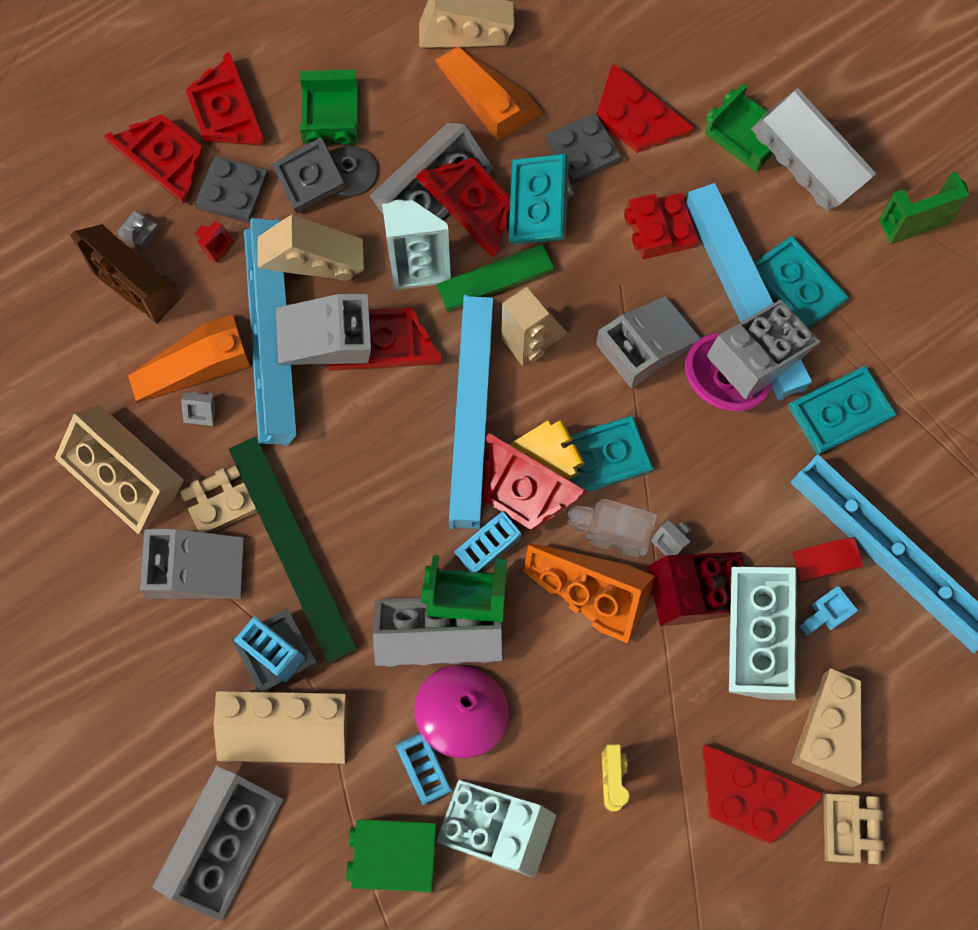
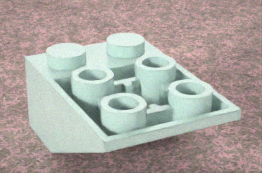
M458 780L436 842L508 870L536 878L556 814L541 805Z

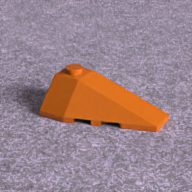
M456 47L436 59L437 65L496 141L501 140L542 115L543 111L527 91L462 48Z
M231 314L202 324L129 374L128 377L136 403L250 367L234 315Z
M533 543L528 545L523 572L549 593L558 594L567 601L572 611L576 614L581 612L593 622L592 626L599 632L625 643H629L649 602L655 575L627 564Z

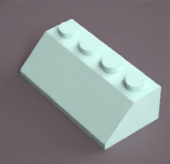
M394 200L390 203L382 204L394 290L436 285L451 279L447 223L413 200Z
M732 567L729 693L760 699L796 700V568Z

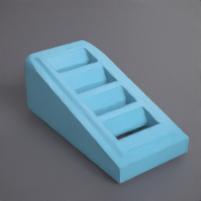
M502 511L455 550L454 554L469 572H480L521 540V533ZM501 526L509 537L505 539L497 528ZM489 534H492L499 543L497 547L488 539L487 536ZM481 541L490 553L485 555L477 543ZM472 549L480 559L477 564L467 553L468 550Z
M255 616L234 639L237 644L283 682H287L305 660V657ZM261 629L263 632H262L261 635L256 639V641L250 646L248 643H249V642L251 641V639L256 635V633ZM271 637L272 640H271V641L268 643V645L262 650V652L259 653L258 651H259V650L261 649V647L266 643V641ZM279 646H282V648L273 657V659L271 661H268V659L276 651V649Z
M420 732L394 744L422 805L452 791L433 748L424 740ZM422 743L423 749L407 756L406 750ZM428 755V761L414 768L412 767L411 762ZM432 767L434 768V773L418 780L417 774ZM439 779L440 785L426 792L423 791V786Z

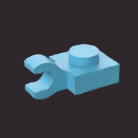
M837 586L811 605L817 613L805 620L799 628L806 637L824 623L832 630L858 610L841 588Z

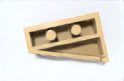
M428 0L419 22V47L506 45L514 28L513 2L507 0Z
M292 214L257 237L258 269L330 278L339 281L350 280L353 276L364 271L363 239Z
M525 287L502 303L501 340L522 366L528 361H537L543 356L548 347L568 334L549 309L544 306L528 287Z
M830 668L821 676L791 763L850 788L861 785V681Z

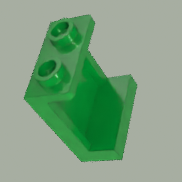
M356 69L300 71L302 89V125H300L302 143L309 144L322 137L325 144L337 143L339 145H348L350 143H358V82Z
M742 84L736 91L732 89L728 92L723 100V104L719 108L714 107L705 119L707 125L704 134L757 173L774 155L766 145L757 139L756 134L751 130L767 111L746 96L747 86Z
M954 172L949 175L938 195L911 204L904 189L894 192L878 220L890 244L952 223L969 197L968 186L964 180H961L958 173Z
M433 555L431 566L425 567L424 584L422 585L421 603H427L426 616L503 622L507 559H495L494 574L441 570L439 569V555Z
M356 819V827H350L349 847L354 848L353 861L347 862L346 881L352 882V889L433 893L436 824Z

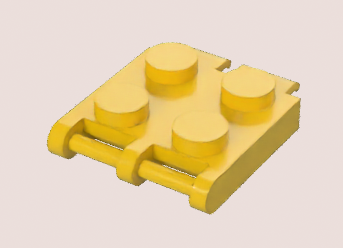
M561 420L554 424L551 421H546L510 443V445L569 480L579 474L577 468L585 464L576 445L571 444L565 448L564 445L572 441V438L564 422H561Z

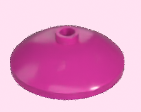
M720 334L707 335L697 340L686 356L685 372L691 387L703 400L717 408L736 412L753 409L765 400L771 390L772 382L762 390L744 399L707 357L709 350Z
M454 665L437 670L423 682L415 699L414 717L420 734L435 750L454 758H474L493 749L503 737L509 722V705L502 688L490 675L474 667ZM461 700H468L471 706L464 707L461 704Z

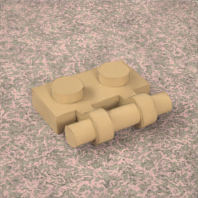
M236 465L226 470L221 468L215 471V475L200 482L197 479L191 482L189 487L180 491L185 502L195 497L199 504L188 508L198 532L212 534L257 513L245 484L242 483L232 487L230 483L231 480L240 477ZM222 486L224 492L207 499L205 492Z
M823 795L825 862L858 864L861 863V850L868 851V864L882 865L881 851L885 850L884 841L881 840L880 821L884 820L883 810H880L879 797H866L867 809H859V795ZM860 820L867 821V839H860Z

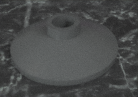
M344 146L330 153L346 185V188L335 193L336 195L355 197L367 192L373 186L377 178V164L368 151L356 146ZM346 165H353L352 168H344Z

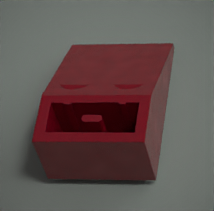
M742 552L667 555L648 565V573L655 575L652 592L660 626L684 625L731 616L732 567H745Z

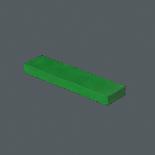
M543 244L437 283L436 288L448 313L463 307L464 295H468V297H490L551 274L554 271V267Z

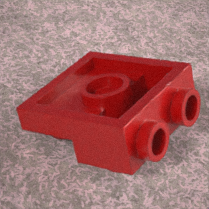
M655 193L628 200L627 208L624 209V218L626 224L632 226L634 232L632 234V243L634 249L640 251L642 260L697 247L698 239L682 193L657 198Z

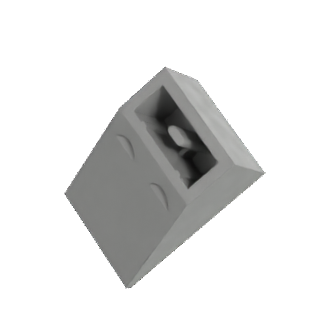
M336 294L276 308L278 365L368 363L371 343L367 294Z
M665 296L622 314L598 330L596 345L632 389L688 351L700 337Z
M779 300L718 335L707 357L744 399H747L768 386L818 346L820 341L782 300Z
M144 529L140 591L148 599H241L244 538L179 529Z

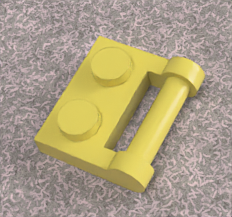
M607 745L602 752L604 805L607 810L616 812L629 800V793L622 786V777H624V774H627L626 754H620V745Z

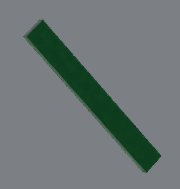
M256 436L229 448L228 450L328 664L356 652L357 649Z

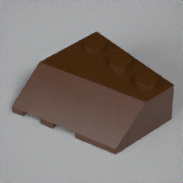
M103 224L76 230L70 235L93 276L157 324L180 300L175 290L177 285L168 276H161L147 260L139 257Z

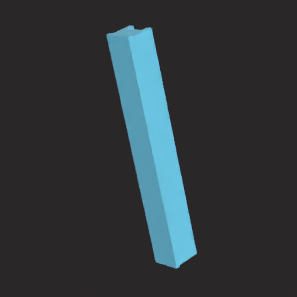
M713 183L688 192L686 206L690 218L740 322L774 304L716 184ZM800 359L772 382L771 387L777 400L780 401L785 396L796 392H804L812 381Z
M251 218L250 229L244 230L258 442L259 444H283V446H288L296 437L291 365H278L276 308L286 306L284 272L258 269L257 237L278 224L280 220Z
M464 295L449 529H480L493 298L468 297V295Z
M817 454L790 483L849 538L855 537L857 545L975 654L978 651V601Z

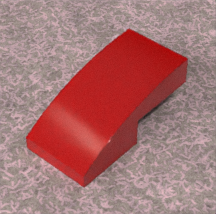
M855 537L827 542L792 552L802 583L832 574L836 576L864 567Z

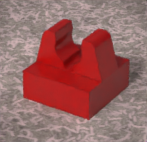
M216 221L210 227L201 225L194 233L196 237L200 238L197 243L208 259L216 263L234 242L225 227Z

